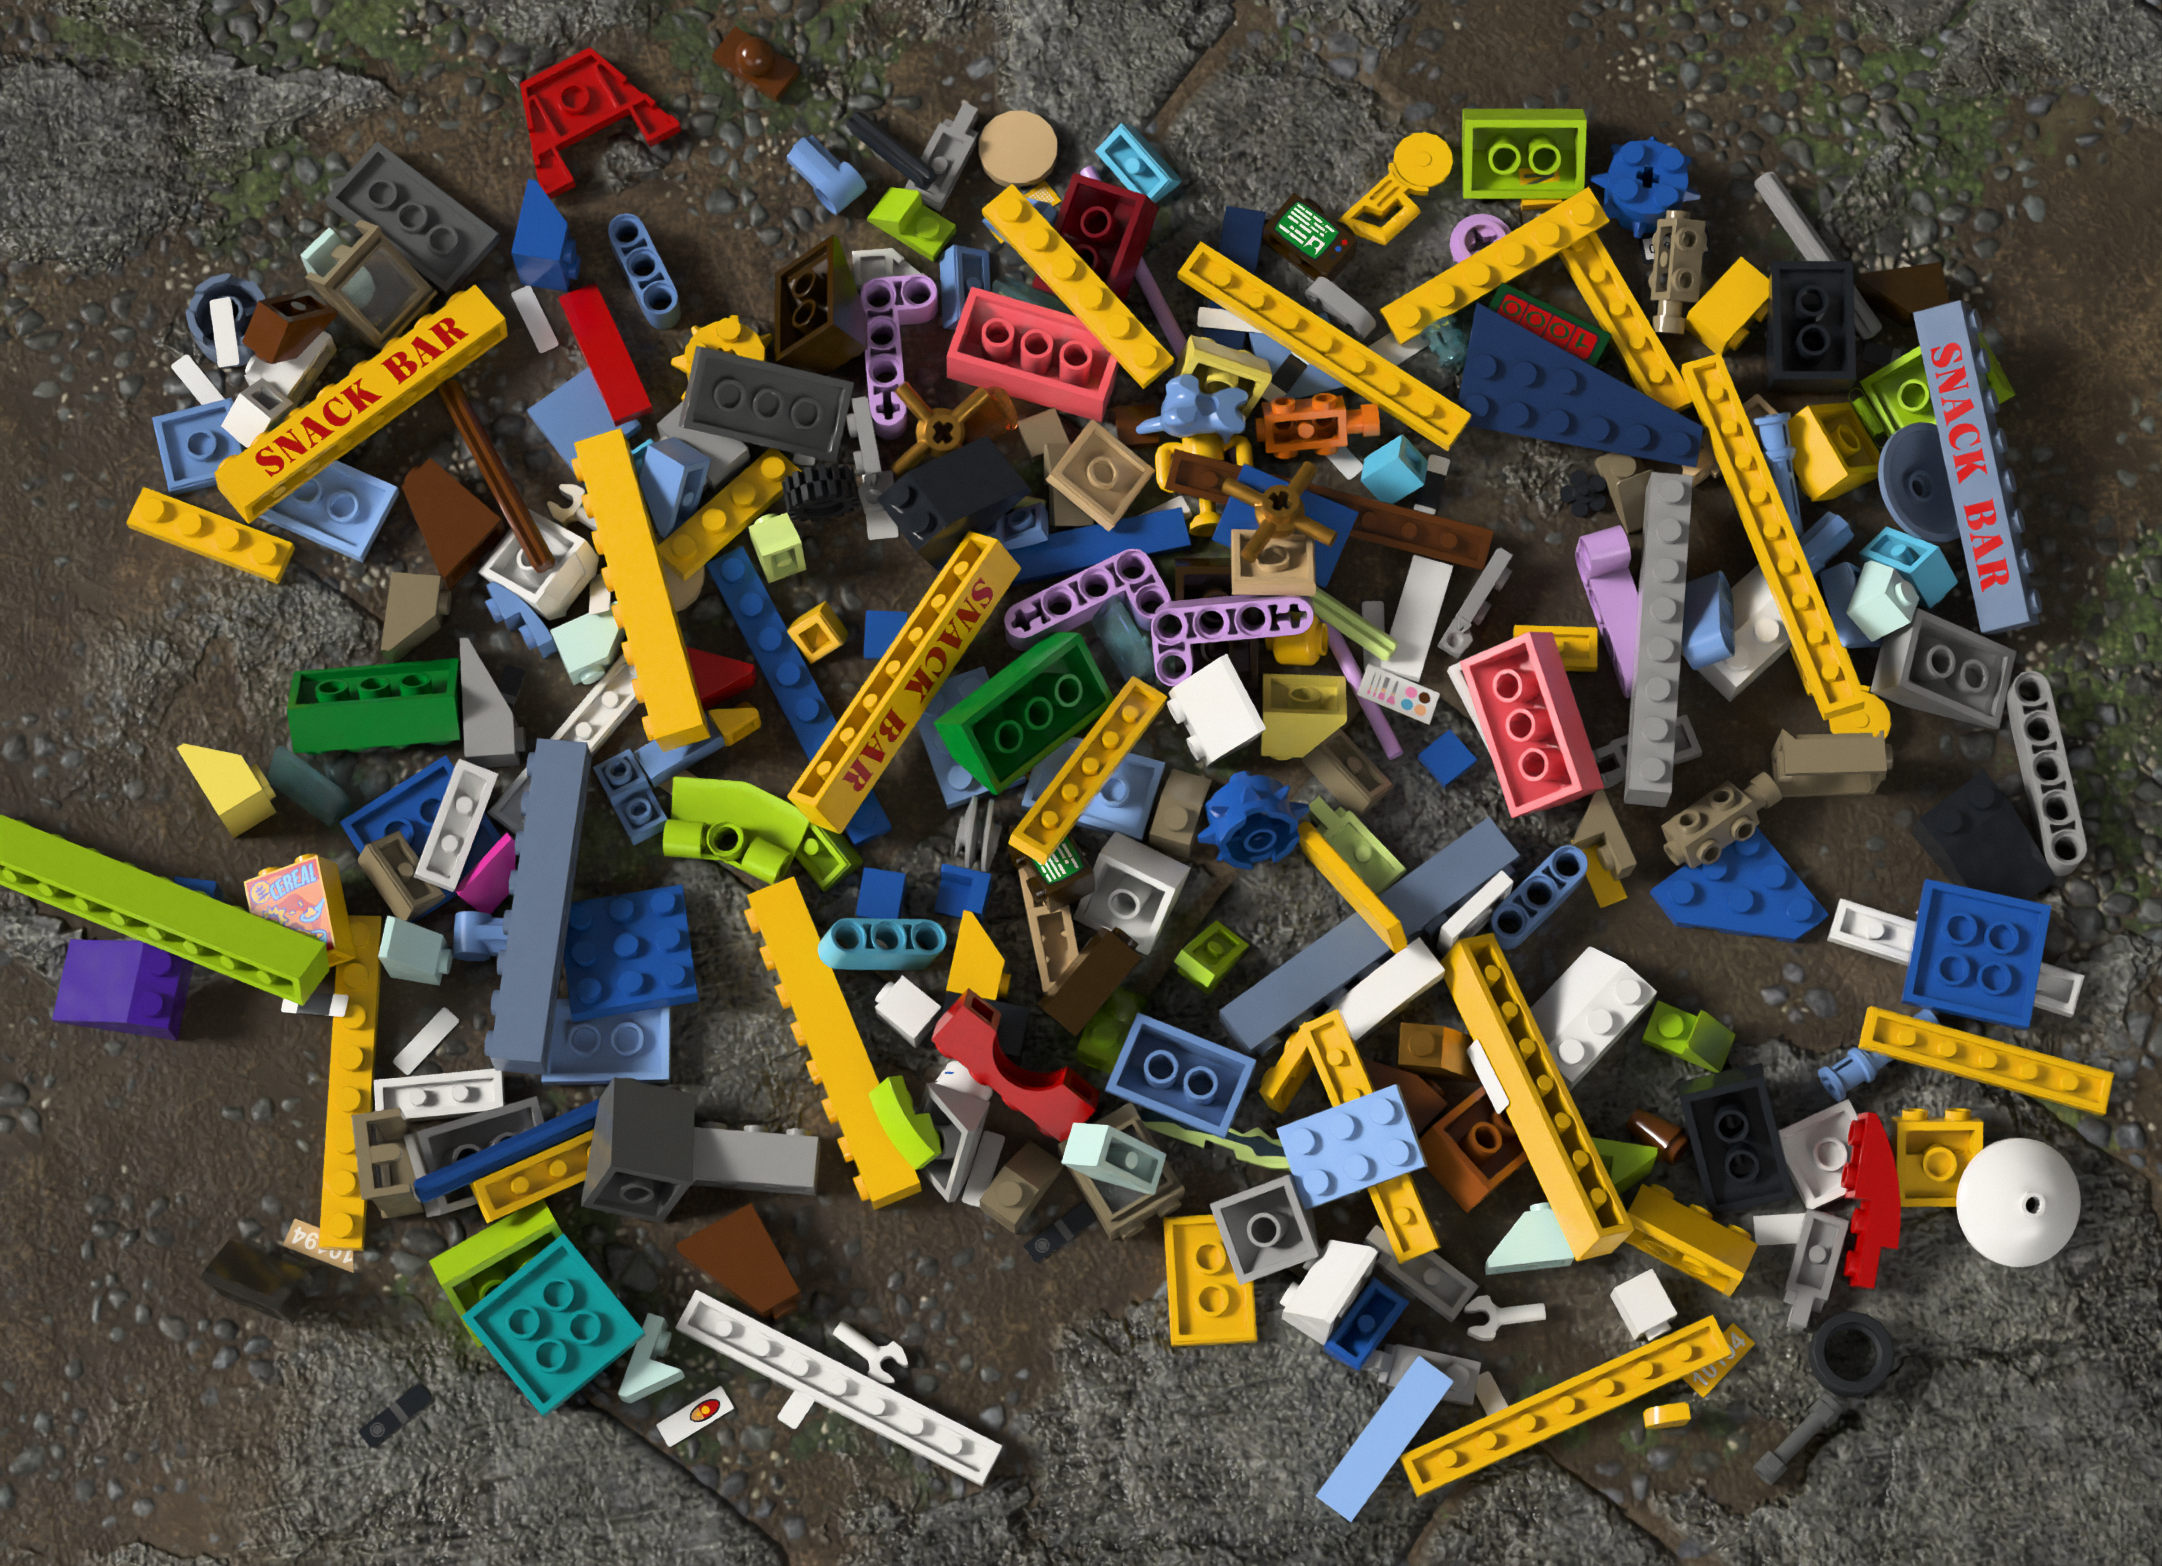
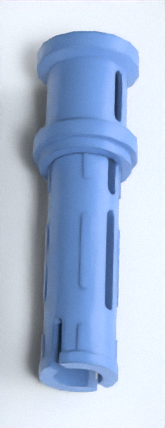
M1785 412L1754 418V425L1759 426L1763 449L1761 452L1796 536H1803L1805 533L1801 521L1792 462L1797 451L1795 446H1791L1788 427L1791 413Z
M1928 1009L1921 1010L1913 1017L1939 1024L1935 1015ZM1853 1047L1847 1052L1846 1058L1830 1068L1827 1066L1820 1068L1818 1076L1829 1095L1834 1100L1840 1102L1846 1098V1092L1864 1081L1866 1083L1873 1081L1878 1074L1877 1071L1895 1059Z

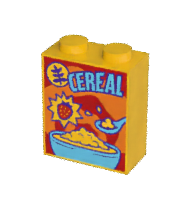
M305 854L297 857L294 864L283 868H265L259 871L258 877L244 881L251 914L266 920H275L286 928L304 935H313L326 943L329 967L356 958L337 863L320 857L319 854Z

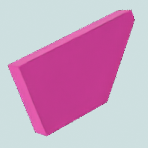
M506 833L455 888L458 896L479 912L491 914L509 895L510 873L512 870H515L516 863L515 840L510 834Z

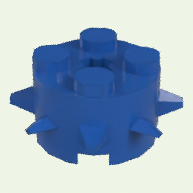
M1654 136L1650 137L1647 141H1629L1623 146L1616 143L1611 145L1610 149L1613 160L1608 173L1591 175L1590 180L1604 188L1605 206L1603 211L1606 216L1619 220L1618 224L1622 228L1633 231L1635 238H1641L1643 233L1656 232L1657 220L1666 219L1667 210L1680 211L1684 201L1698 200L1701 196L1699 192L1688 187L1687 167L1692 161L1689 155L1683 156L1678 149L1657 142V138Z
M1250 771L1238 772L1233 774L1229 779V783L1217 791L1211 800L1204 805L1210 826L1197 835L1199 843L1217 845L1220 852L1216 860L1219 862L1224 860L1234 868L1254 869L1253 862L1264 861L1268 858H1272L1273 863H1276L1288 855L1298 843L1300 838L1297 831L1298 820L1310 811L1309 805L1289 801L1287 796L1291 789L1289 784L1283 786L1281 782L1273 777L1253 776Z

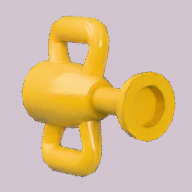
M1217 433L1195 434L1182 438V443L1167 442L1158 447L1155 455L1157 483L1160 489L1169 493H1177L1164 489L1174 448L1224 461V452L1236 447L1237 464L1243 466L1245 463L1254 467L1252 445L1247 437L1238 434L1231 436L1230 442L1226 444ZM1199 498L1200 514L1195 516L1190 523L1189 533L1198 537H1213L1222 514L1216 513V502Z

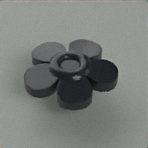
M1578 470L1573 472L1570 476L1573 486H1563L1560 491V498L1564 503L1573 502L1571 506L1572 514L1576 517L1586 516L1588 504L1593 511L1599 512L1603 510L1606 505V498L1601 494H1597L1606 488V482L1603 477L1594 475L1588 482L1585 471Z

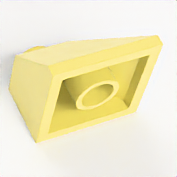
M1263 673L1261 720L1266 730L1261 734V756H1270L1276 760H1288L1292 757L1303 758L1347 722L1346 677Z

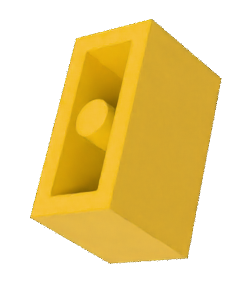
M1740 257L1688 312L1685 320V329L1715 354L1721 353L1723 355L1729 348L1736 351L1749 336L1750 332L1747 330L1755 320L1762 323L1768 317L1769 279L1743 257Z

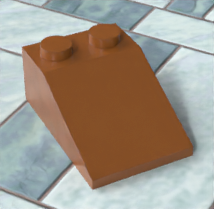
M1483 1085L1435 1123L1419 1139L1428 1165L1426 1168L1466 1213L1471 1211L1529 1161L1506 1110L1504 1109L1500 1114L1496 1112Z

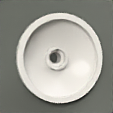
M2008 1138L1985 1147L1969 1162L1959 1182L1956 1205L1962 1231L1969 1243L1981 1255L1998 1264L2011 1267H2028L2050 1259L2066 1245L2079 1219L2081 1199L2077 1178L2069 1163L2058 1151L2037 1140ZM2030 1197H2033L2035 1207L2031 1212H2028L2026 1202Z

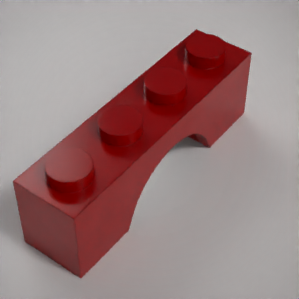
M968 988L937 1021L931 1041L935 1043L936 1048L943 1056L951 1060L955 1059L966 1067L976 1082L984 1086L988 1085L999 1093L1009 1108L1017 1112L1021 1111L1032 1119L1042 1134L1050 1138L1054 1137L1059 1142L1065 1141L1069 1138L1073 1123H1084L1096 1111L1100 1091L1068 1066L1053 1072L1037 1073L1025 1070L1014 1064L1005 1055L999 1044L998 1025L1001 1013Z

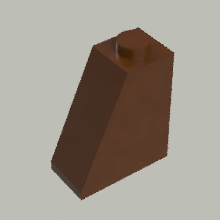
M429 458L423 465H416L409 471L404 479L405 484L402 486V489L445 587L451 590L506 534L502 519L435 461Z
M752 1203L675 1244L680 1256L686 1263L764 1320L774 1316L775 1320H779L790 1315L798 1309L796 1303L803 1299L797 1284Z

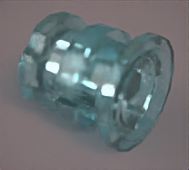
M1448 315L1434 321L1420 333L1422 340H1430L1429 348L1433 355L1439 356L1437 362L1441 369L1453 366L1467 357L1469 344L1463 343L1464 335L1462 331L1454 327L1457 321L1455 315Z

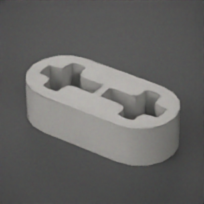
M1318 277L1306 290L1305 296L1311 305L1321 314L1327 312L1328 319L1353 339L1363 341L1376 327V321L1373 316L1327 278Z

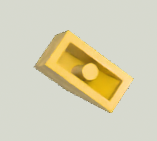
M964 910L946 994L947 991L963 994L970 988L984 999L999 1001V998L1007 999L1012 975L1005 973V960L971 911Z

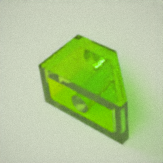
M1118 986L1088 1021L1077 1047V1061L1112 1074L1137 1013H1143L1148 998Z

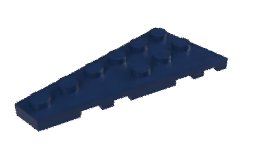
M1476 303L1458 406L1472 414L1467 426L1697 467L1704 426L1650 398L1628 384L1621 382L1552 342L1543 339L1512 320L1494 312L1483 304Z

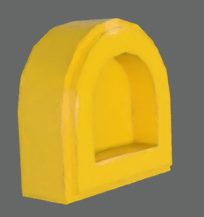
M1686 1402L1656 1406L1643 1412L1646 1429L1684 1426L1691 1419L1689 1405Z

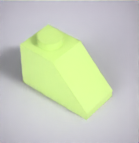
M775 513L764 515L758 518L754 525L748 527L753 547L768 584L807 570L802 542L787 513L779 516Z

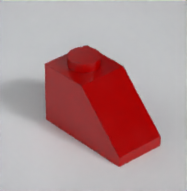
M686 646L704 711L755 685L757 675L753 664Z

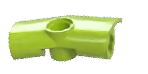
M674 777L671 819H667L664 827L663 853L664 856L720 860L724 864L733 865L773 885L781 882L787 873L806 834L810 821L796 806L747 782ZM727 834L738 835L737 845L729 851L719 850V842L723 836Z

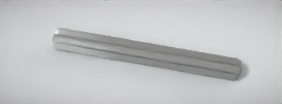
M1766 172L1761 175L1754 183L1755 188L1807 261H1837L1774 172ZM1854 286L1855 330L1862 339L1866 340L1879 333L1882 329V324Z

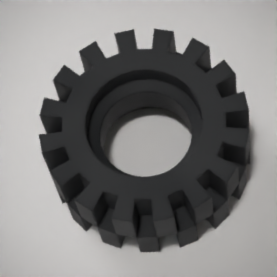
M821 464L815 469H812L810 466L804 468V472H793L792 476H787L784 478L785 481H782L787 514L792 520L798 519L799 522H805L810 519L811 522H818L819 519H824L828 521L832 520L831 517L833 516L838 518L845 516L844 512L852 513L855 511L854 508L860 506L854 469L849 468L847 465L839 467L838 464H831L829 467H825V464Z

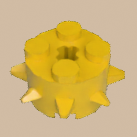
M737 315L723 318L703 328L695 325L691 328L693 337L686 345L685 354L672 358L671 365L685 372L689 381L696 346L767 362L765 349L773 339V336L770 333L758 336L748 326L739 323ZM686 391L681 397L682 401H684Z

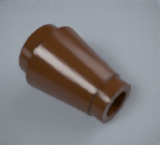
M1640 1107L1634 1111L1625 1125V1128L1642 1145L1658 1148L1656 1159L1659 1163L1665 1161L1671 1166L1675 1165L1691 1142L1690 1137L1685 1134V1128L1648 1111H1644Z

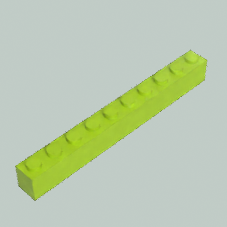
M0 814V885L302 1006L329 972L326 943L313 935L301 934L284 927L275 920H266L248 913L240 906L228 905L211 898L202 891L190 890L175 884L166 877L155 876L138 869L131 863H122L102 855L96 849L84 848L67 841L58 834H49L31 827L25 821L14 820Z

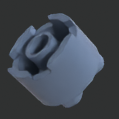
M229 273L212 276L199 284L194 290L196 294L190 301L189 309H186L189 329L204 355L218 366L210 301L230 297L233 317L235 318L234 325L239 364L223 368L228 369L246 365L255 352L243 344L242 340L258 301L264 300L266 297L257 284L251 280L249 282L244 278L233 277Z

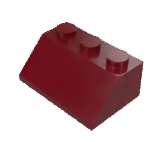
M1073 173L1053 228L1124 304L1159 207L1147 195ZM1036 273L1032 287L1061 300Z

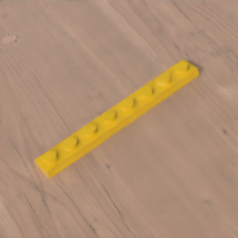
M1200 241L1178 271L1179 280L1371 403H1377L1379 408L1446 451L1450 450L1471 420L1472 414L1203 242Z
M348 915L356 958L336 965L334 994L348 995L349 998L345 1015L343 1017L333 1016L319 1248L321 1250L364 1251L367 1200H361L351 1115L368 1113L373 1110L381 961L378 955L383 937L384 920L382 916Z
M1711 1315L1400 1455L1399 1459L1418 1498L1728 1358L1732 1352L1714 1316Z

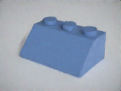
M1137 1013L1105 1091L1225 1139L1253 1078L1257 1060Z

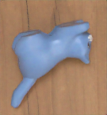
M1191 374L1177 376L1166 384V396L1162 403L1161 416L1146 419L1136 427V432L1141 435L1165 431L1169 435L1179 438H1186L1195 434L1217 433L1223 439V442L1228 444L1231 436L1240 434L1245 430L1246 418L1238 407L1247 402L1248 394L1245 390L1237 387L1223 389L1213 394L1200 391L1198 378Z

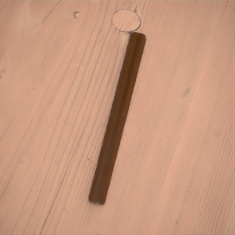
M449 380L447 384L440 386L439 394L531 566L537 573H545L547 569L553 568L555 559L463 388L456 380Z

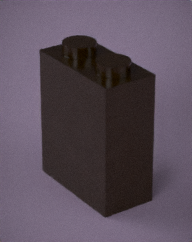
M1116 926L1112 931L1101 927L1037 1005L1074 1036H1077L1142 958L1134 951L1139 944Z

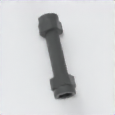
M1823 1394L1808 1409L1810 1415L1772 1453L1768 1450L1752 1467L1764 1482L1772 1485L1787 1470L1785 1465L1822 1427L1828 1428L1843 1412L1842 1408L1829 1395Z

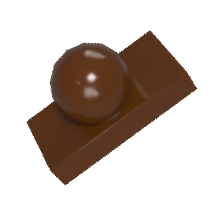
M734 26L712 54L714 63L776 103L800 74V68L773 51L772 46L765 39L757 36L752 37Z

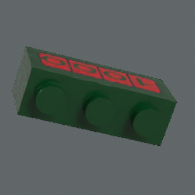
M1505 283L1500 284L1488 307L1597 368L1608 350L1612 334Z

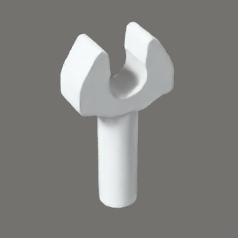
M561 484L559 486L561 494L567 499L572 500L573 504L571 507L563 509L558 504L548 501L547 505L554 521L561 527H566L571 522L579 521L594 531L598 530L595 518L589 519L583 506L581 495L586 494L585 490L577 485Z
M1485 1295L1473 1299L1464 1308V1313L1466 1314L1483 1312L1488 1317L1486 1325L1468 1328L1467 1335L1480 1341H1492L1501 1325L1546 1320L1544 1303L1499 1308L1491 1302L1490 1296Z
M843 1320L833 1332L834 1336L868 1360L870 1368L868 1377L882 1385H895L894 1379L881 1369V1364L884 1360L893 1359L904 1368L909 1366L902 1347L894 1341L887 1346H876Z

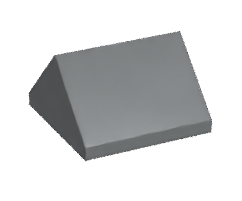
M934 1082L926 1083L918 1114L930 1113L933 1126L940 1137L942 1153L920 1170L947 1202H955L971 1172L990 1102Z

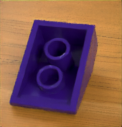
M70 939L52 1021L178 1041L194 962L142 941Z

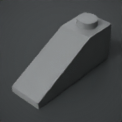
M460 638L465 759L467 762L482 768L519 766V752L526 751L525 728L518 727L511 709L468 638Z

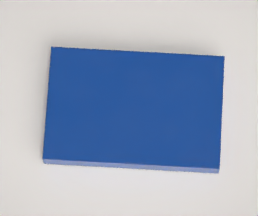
M1245 463L1237 478V481L1262 494L1274 485L1288 486L1290 483ZM1305 489L1300 496L1305 508L1304 515L1338 532V536L1331 547L1315 540L1316 584L1326 588L1359 512ZM1230 496L1212 540L1231 548V529L1257 530L1259 524L1255 519V508Z

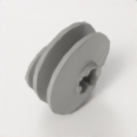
M973 795L965 815L961 816L954 857L958 858L962 848L965 847V868L972 869L981 850V872L988 873L998 849L1002 821H999L997 824L994 823V800L989 799L981 819L978 820V796Z

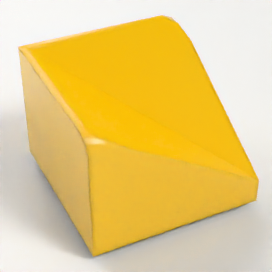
M827 601L795 619L787 630L810 664L842 646L849 636L847 629Z
M743 702L733 709H713L708 711L709 718L722 735L726 747H730L761 728L759 712L748 702Z

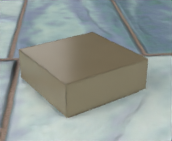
M1055 407L1017 421L1018 430L1032 462L1044 458V444L1070 443Z

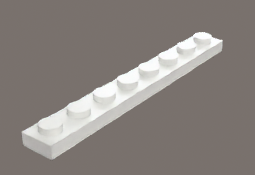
M695 1290L675 1327L677 1331L982 1487L1003 1448L1002 1445L698 1290Z

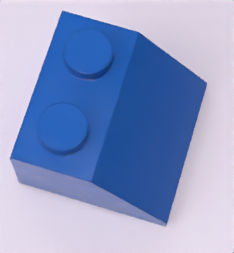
M528 179L511 252L521 285L568 292L571 279L578 278L581 265V256L576 255V239L571 238L568 223L536 180Z

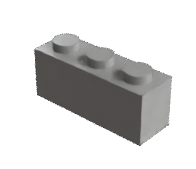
M703 1122L701 1128L694 1127L693 1183L690 1186L816 1196L821 1149L819 1137L812 1136V1132L809 1130L798 1128L787 1129L786 1134L769 1133V1128L759 1125L744 1126V1131L727 1130V1125L723 1123Z

